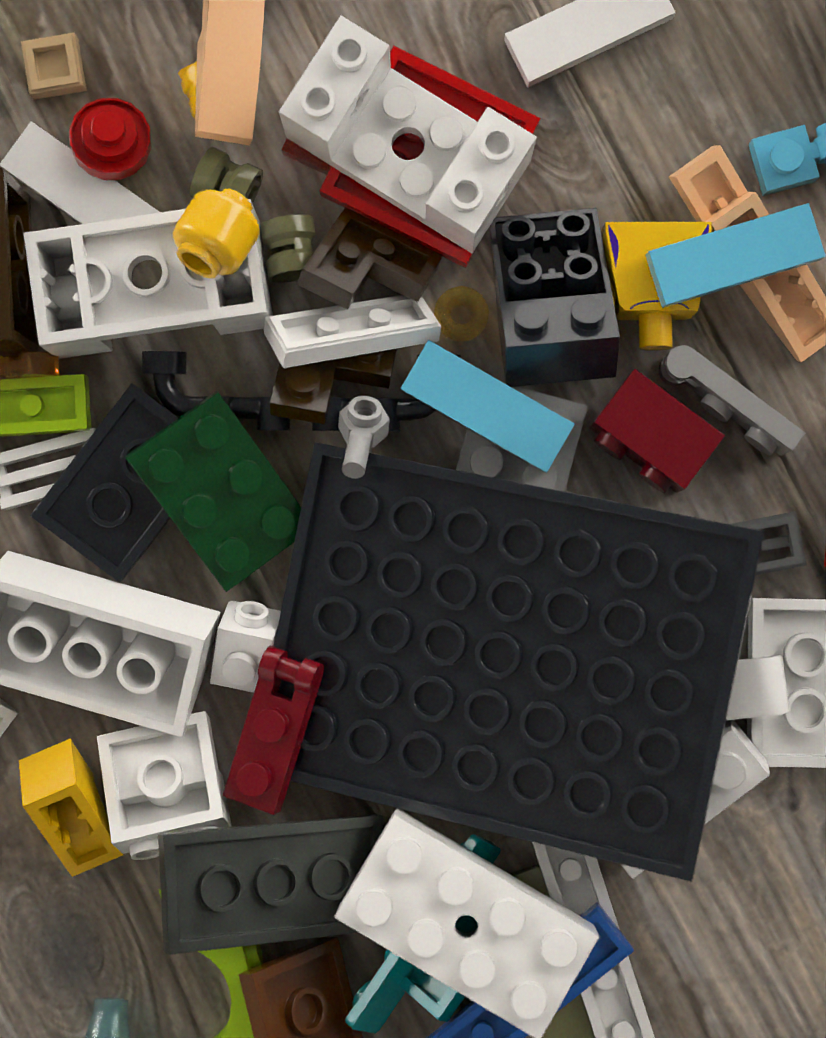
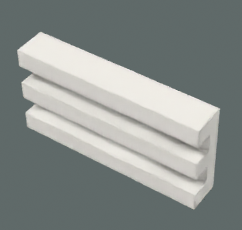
M96 428L1 452V509L9 510L41 501L54 484L14 495L11 485L62 472L76 455L11 473L7 472L6 465L83 445Z

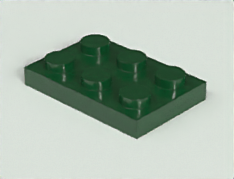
M215 391L125 456L225 592L229 591L295 542L301 512L300 504L219 392Z

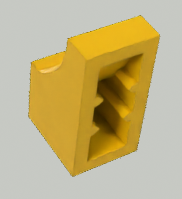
M71 738L19 760L23 808L72 877L123 856L111 842L108 815L99 796L94 774Z

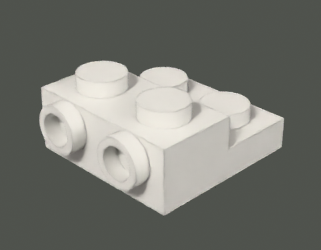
M206 711L191 714L183 737L144 726L97 736L111 842L122 854L130 852L131 859L133 860L151 859L159 856L158 834L232 827L227 797L222 796L225 789L224 779L218 769L210 717Z

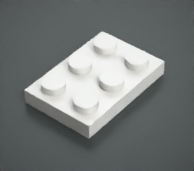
M751 598L748 611V659L782 655L790 712L747 718V737L768 761V767L826 768V600Z

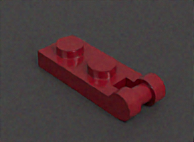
M273 646L267 647L259 664V678L222 796L272 815L281 812L323 676V664L307 658L301 663L288 658L287 651ZM281 680L294 684L295 691L293 697L278 693Z

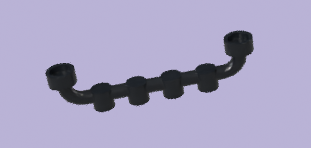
M142 351V374L153 375L156 395L165 408L178 416H182L208 397L184 395L176 386L175 375H186V352ZM221 396L237 419H257V430H290V418L270 415L271 397ZM331 398L325 425L312 422V431H340L338 428L339 412L353 398ZM375 398L381 403L390 419L388 431L400 432V421L423 419L437 411L416 398Z

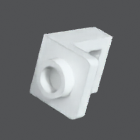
M254 601L228 602L217 630L210 684L254 693L259 678L258 668L261 658L267 647H274L281 611L267 608L265 605Z

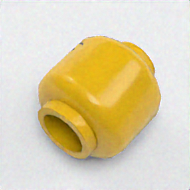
M227 188L223 189L222 192L210 189L198 192L180 217L172 233L175 245L178 248L176 254L179 260L191 271L210 279L216 278L217 275H230L238 271L260 234L258 220L251 212L252 204L239 192Z

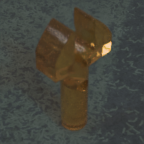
M22 352L18 356H0V377L59 376L58 355H52L47 352Z

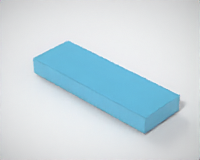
M809 203L650 250L645 255L662 308L820 261L826 257Z
M430 340L427 341L400 390L545 473L548 472L575 425L573 422Z

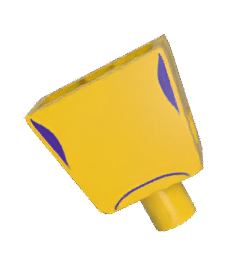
M605 222L601 235L617 320H639V349L648 351L672 349V320L691 319L697 313L701 297L662 308L645 255L650 250L710 233L712 231V222Z

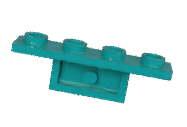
M472 834L467 841L460 844L492 864L501 852V849L494 843L475 834ZM463 915L456 920L455 928L462 932H471L478 928V923L474 917ZM387 949L384 955V963L373 979L365 983L358 990L353 999V1008L345 1018V1022L353 1030L375 1034L381 1029L405 992H407L437 1020L448 1022L465 996Z

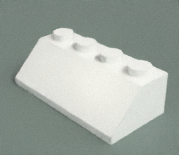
M7 551L0 559V685L183 737L210 660L221 612Z

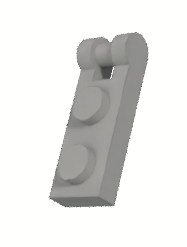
M680 345L673 348L659 364V375L665 383L673 386L683 383L703 397L700 405L708 413L723 422H727L731 418L747 430L744 438L753 447L766 455L771 456L773 452H776L781 456L793 451L806 434L689 346Z

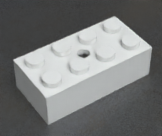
M396 808L335 914L336 919L534 1038H541L599 938L593 923L400 808ZM463 915H470L476 919L478 928L471 932H462L455 928V922Z

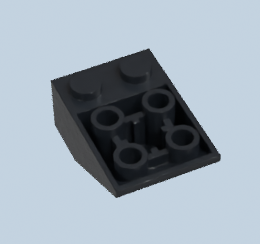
M597 208L495 217L489 226L500 346L506 385L516 387L616 377L620 334Z

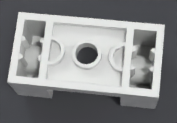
M343 16L339 17L279 110L286 138L470 253H473L531 162L537 138L490 107L486 108L477 122L391 68L390 45ZM411 133L417 135L423 141L424 150L420 156L412 160H404L394 153L392 149L393 142L402 134Z
M252 204V211H251V212L253 213V215L255 216V218L258 220V224H259V228H260L259 219H258V216H257V214H256V212H255V209H254V207H253V204ZM186 209L23 233L39 346L56 358L63 359L113 351L111 339L210 324L214 325L220 335L264 329L265 317L273 316L261 233L238 271L230 275H217L216 278L212 279L205 278L191 271L177 257L176 252L178 248L175 245L172 233ZM145 260L158 262L162 268V277L159 283L150 289L135 287L132 282V272L135 266Z

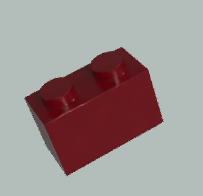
M636 369L627 376L589 427L598 434L594 442L602 450L618 460H621L624 455L629 457L642 467L638 475L662 493H666L669 488L675 493L685 490L725 437L724 434Z

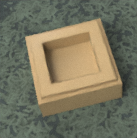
M74 32L21 41L29 94L33 100L87 91L79 40Z

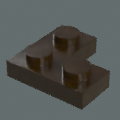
M345 207L302 268L297 285L347 310L368 278L418 302L435 275L443 255Z
M397 348L283 368L281 363H279L270 400V415L325 425L335 379L389 389Z

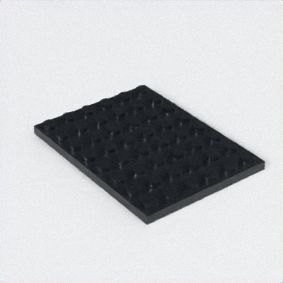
M314 442L274 647L287 651L288 658L301 663L306 658L321 663L324 666V670L290 781L692 882L765 531L373 453L368 455L365 474L360 478H350L342 471L346 448ZM281 680L278 693L293 697L295 691L294 684Z

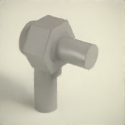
M370 396L353 398L339 412L338 428L347 444L342 471L350 478H360L365 474L369 453H372V449L388 436L390 419L381 403Z

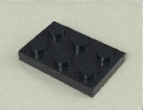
M131 383L30 516L121 583L170 520L168 514L125 456L174 422L178 417Z

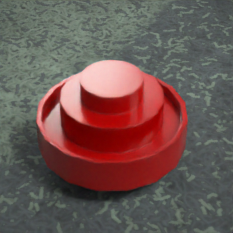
M100 98L85 104L75 114L69 128L70 147L78 165L89 175L102 180H122L136 174L146 164L151 152L150 126L144 114L132 103L118 98Z

